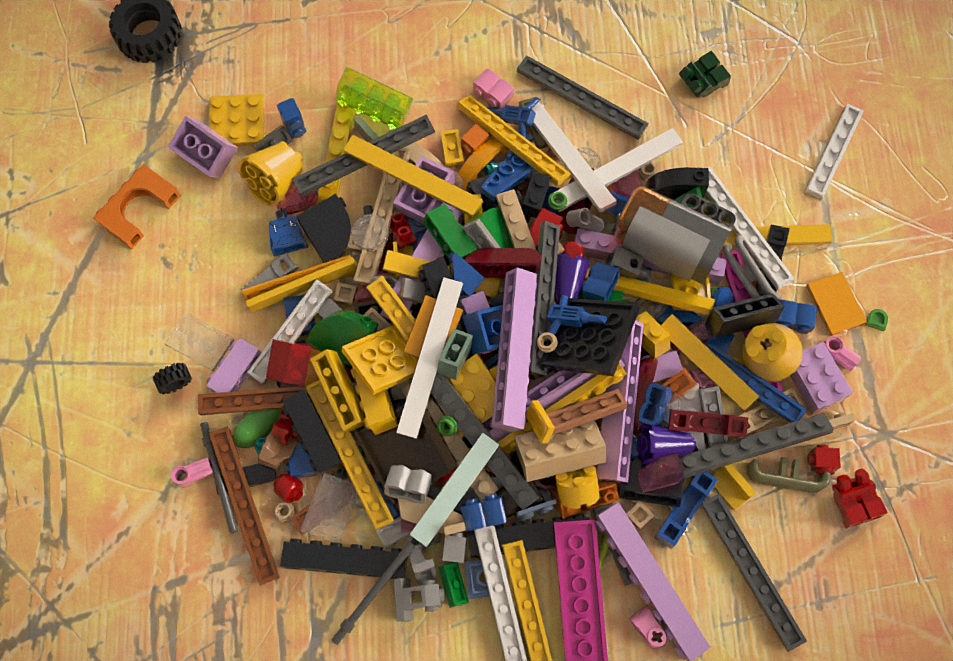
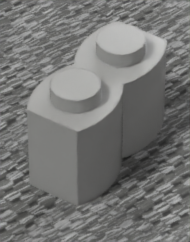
M392 465L384 486V493L393 498H405L411 502L425 503L431 484V474L421 469L410 470L404 465Z

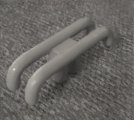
M743 236L735 238V246L747 264L743 268L740 267L731 253L732 245L726 244L723 247L725 258L751 298L759 297V294L751 284V282L757 280L766 294L773 293L779 300L781 299L782 295L776 293L764 277V272L760 271L758 263L754 262L743 245Z

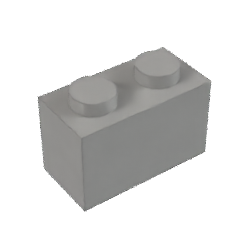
M457 532L450 534V536L445 535L442 561L464 563L467 538L463 537V533Z

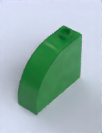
M500 208L489 209L476 215L469 221L472 222L480 219L501 248H514Z
M348 310L337 311L314 325L307 342L322 351L326 349L337 351L341 361L352 367L342 352V346L375 333L379 324L370 317L363 316L357 312Z

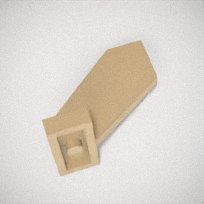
M426 497L425 503H415L405 498L398 499L401 518L418 524L434 500ZM453 510L438 532L449 535L466 531L463 515Z

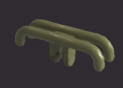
M784 457L780 459L778 475L761 472L758 467L759 463L755 459L747 464L749 478L753 482L763 485L817 493L826 488L831 480L829 472L820 475L818 482L798 479L799 460L796 459L792 462L790 477H786L787 459Z

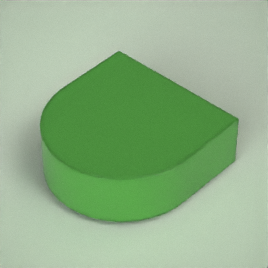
M881 309L872 310L867 316L865 326L885 331L888 323L887 313Z

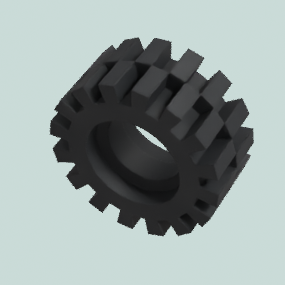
M174 363L169 367L165 366V369H160L152 377L160 394L176 392L177 389H182L183 386H187L192 380L189 370L184 363H177L176 365Z

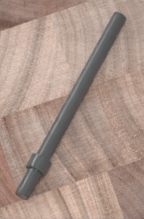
M203 422L200 424L203 434V445L207 448L229 532L234 534L238 530L228 493L209 435L211 432L208 422Z
M408 542L349 618L344 619L340 625L341 628L331 639L334 644L338 645L344 636L353 630L355 622L415 548L414 544Z

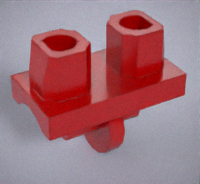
M402 213L392 216L390 229L399 249H403L409 244H417L416 237L406 216H403Z
M283 410L280 413L279 421L273 425L272 435L281 437L280 444L286 445L292 434L294 437H300V435L295 434L291 426L293 421L290 416L287 417Z

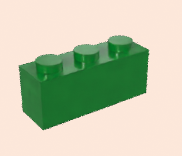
M446 204L426 213L423 223L448 260V255L451 252H456L465 260L468 254L477 250L476 245L467 236L463 226L458 223L453 211Z

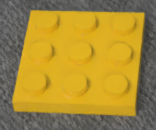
M248 94L209 97V128L235 146L254 145L264 138V95Z
M394 325L342 346L343 354L373 395L413 378L419 360L418 357L404 352L407 342Z
M475 354L465 361L456 380L449 377L446 378L483 424L493 417L496 380L479 354ZM439 404V406L441 407V409L443 410V412L445 413V415H446V416H449V415L446 413V411L442 408V406ZM457 427V433L462 438L464 434Z

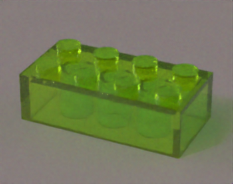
M346 67L337 84L335 100L340 105L348 106L359 114H365L375 122H382L392 130L404 125L411 109L412 97L349 67Z

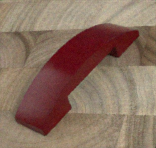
M670 409L668 430L712 433L746 438L749 417Z

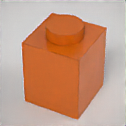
M475 124L461 137L462 150L466 154H472L489 140V134Z

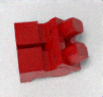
M865 469L856 470L855 478L852 479L844 474L837 476V484L832 485V490L834 491V501L844 519L845 529L881 518L888 513L881 498L876 493V484L870 479L869 473Z

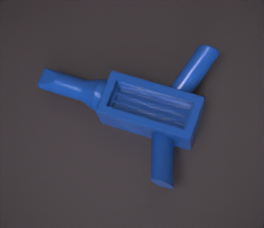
M534 97L525 107L505 105L502 109H488L496 116H499L505 123L518 124L519 133L526 138L525 126H532L536 115L532 108L541 99Z
M561 295L559 305H551L547 315L550 324H552L548 333L554 335L560 325L582 327L583 324L588 322L605 324L607 316L589 314L585 312L583 307L567 306L568 297L565 295Z

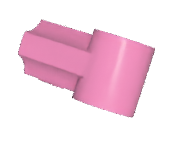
M832 336L824 342L833 359L849 371H852L859 363L861 357L843 345V341L839 337ZM829 344L833 345L834 350L829 347Z
M204 458L186 466H177L171 472V479L178 486L185 488L195 481L213 475L209 458ZM186 473V478L183 481H178L179 475Z

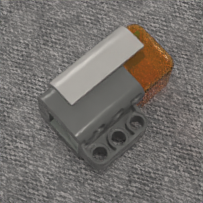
M640 186L632 192L618 218L614 239L622 245V248L643 257L645 261L686 281L692 279L703 285L732 230L736 217L731 211L695 194L686 195L680 204L647 187ZM686 204H691L693 207H688ZM704 212L710 213L711 216L705 215ZM721 220L727 221L728 224H724Z

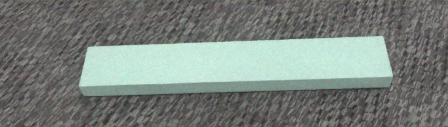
M484 433L481 434L410 533L412 537L424 546H428L499 446L498 443Z

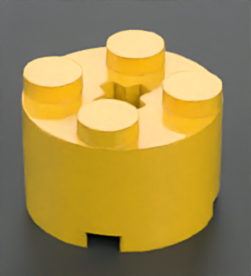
M594 466L556 475L558 497L563 506L578 509L581 508L580 505L587 504L588 507L598 501L600 497L599 485Z

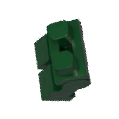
M712 50L701 56L696 62L691 61L679 72L680 77L697 98L701 96L706 97L713 91L728 86L731 75L722 64L720 65V61Z

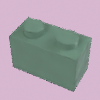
M453 329L438 359V374L454 380L457 379L471 350L473 335Z

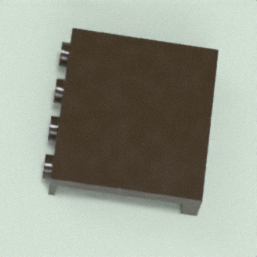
M405 405L394 410L398 426ZM427 407L417 439L396 433L398 426L377 435L366 427L354 432L356 436L354 440L357 446L363 448L366 454L364 455L366 463L369 466L372 465L375 471L373 475L378 484L382 483L383 487L392 465H404L410 470H425L431 474V483L459 467L442 434L439 433L437 425ZM384 493L388 502H392V504L398 503L397 498L390 497Z

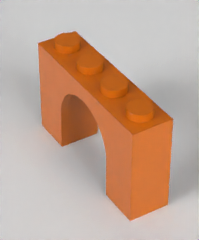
M144 164L134 171L132 177L122 184L117 193L112 195L103 208H100L93 217L100 227L131 250L144 235L139 228L125 219V209L128 203L139 196H150L169 209L181 196L175 186Z

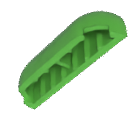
M283 409L252 411L234 428L236 433L232 437L235 445L241 448L254 447L258 438H265L270 434L275 422L279 421V416Z

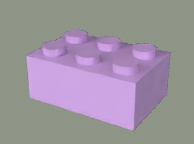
M189 116L184 117L168 145L169 149L209 177L221 178L238 148L198 119Z
M420 156L415 166L454 184V171ZM404 183L393 204L397 212L424 224L423 220L426 213L441 206L442 202Z
M824 342L803 351L801 364L790 377L811 414L843 401L853 394Z

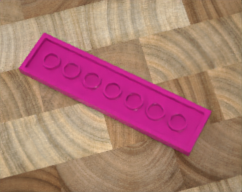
M596 520L554 522L565 661H608Z

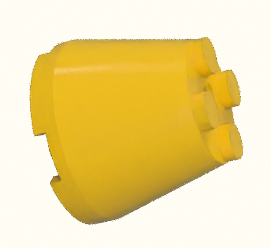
M281 141L278 144L244 157L238 163V173L241 179L246 180L251 188L249 192L256 199L268 206L270 204L277 205L283 200L294 184L293 178L301 174L303 169L301 163L302 156L299 152H294L284 141Z
M776 323L755 326L747 335L742 346V359L745 367L766 382H779L795 373L803 357L802 345L797 335L790 328Z

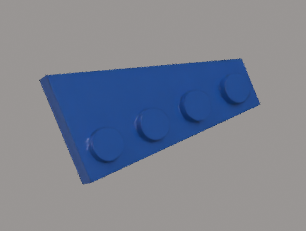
M510 151L506 159L498 165L497 170L481 186L480 192L495 202L497 194L512 190L530 177L533 171H537L513 151Z

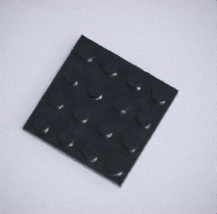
M568 298L567 306L583 307L585 312L589 314L607 316L606 323L588 322L583 324L582 327L560 325L555 334L558 342L556 349L549 353L544 352L539 364L545 369L614 376L639 313V304Z

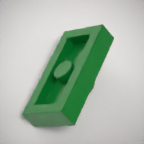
M458 563L438 567L449 608L469 603Z

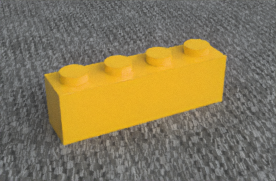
M326 349L311 358L310 360L342 430L355 431L365 425V413L360 408V400L337 351Z
M351 369V374L357 382V385H355L356 392L362 400L359 401V405L366 416L364 418L366 428L368 430L371 429L377 435L397 427L398 424L388 389L373 395L355 369Z

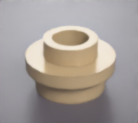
M652 162L638 169V173L643 179H649L657 172L656 166Z
M548 332L541 334L537 340L538 348L545 353L554 351L558 344L556 336ZM549 340L551 341V344L549 346H545L544 342Z
M284 501L278 503L274 509L276 519L281 522L291 520L290 518L294 516L292 504ZM283 509H288L286 515H281Z

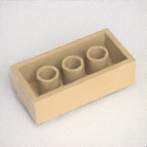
M595 420L551 435L548 444H541L534 431L515 435L516 452L527 482L606 462V445Z

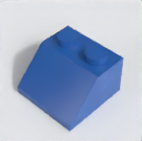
M503 305L479 310L463 316L467 333L473 335L471 346L473 354L499 348Z

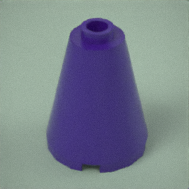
M558 254L554 299L557 305L560 303L561 295L577 299L589 268V261L586 258L576 255V259L569 258L570 254Z
M642 424L639 430H642V433L637 435L638 456L644 459L642 464L645 465L692 453L696 448V440L690 433L668 430V428Z

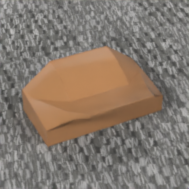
M271 431L262 446L258 463L277 470L281 461L290 458L299 441L291 435L286 445L280 444L281 437L272 435Z

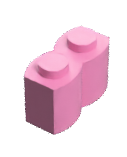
M486 69L473 82L474 93L480 98L487 99L490 106L501 109L514 95L513 86L489 69Z

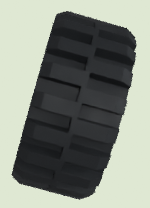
M121 0V3L114 7V12H111L109 21L110 33L120 51L133 61L139 62L141 60L142 63H148L149 61L156 62L160 58L164 59L180 43L179 39L182 37L181 23L174 7L168 0ZM144 21H159L158 26L148 34H132L136 26Z

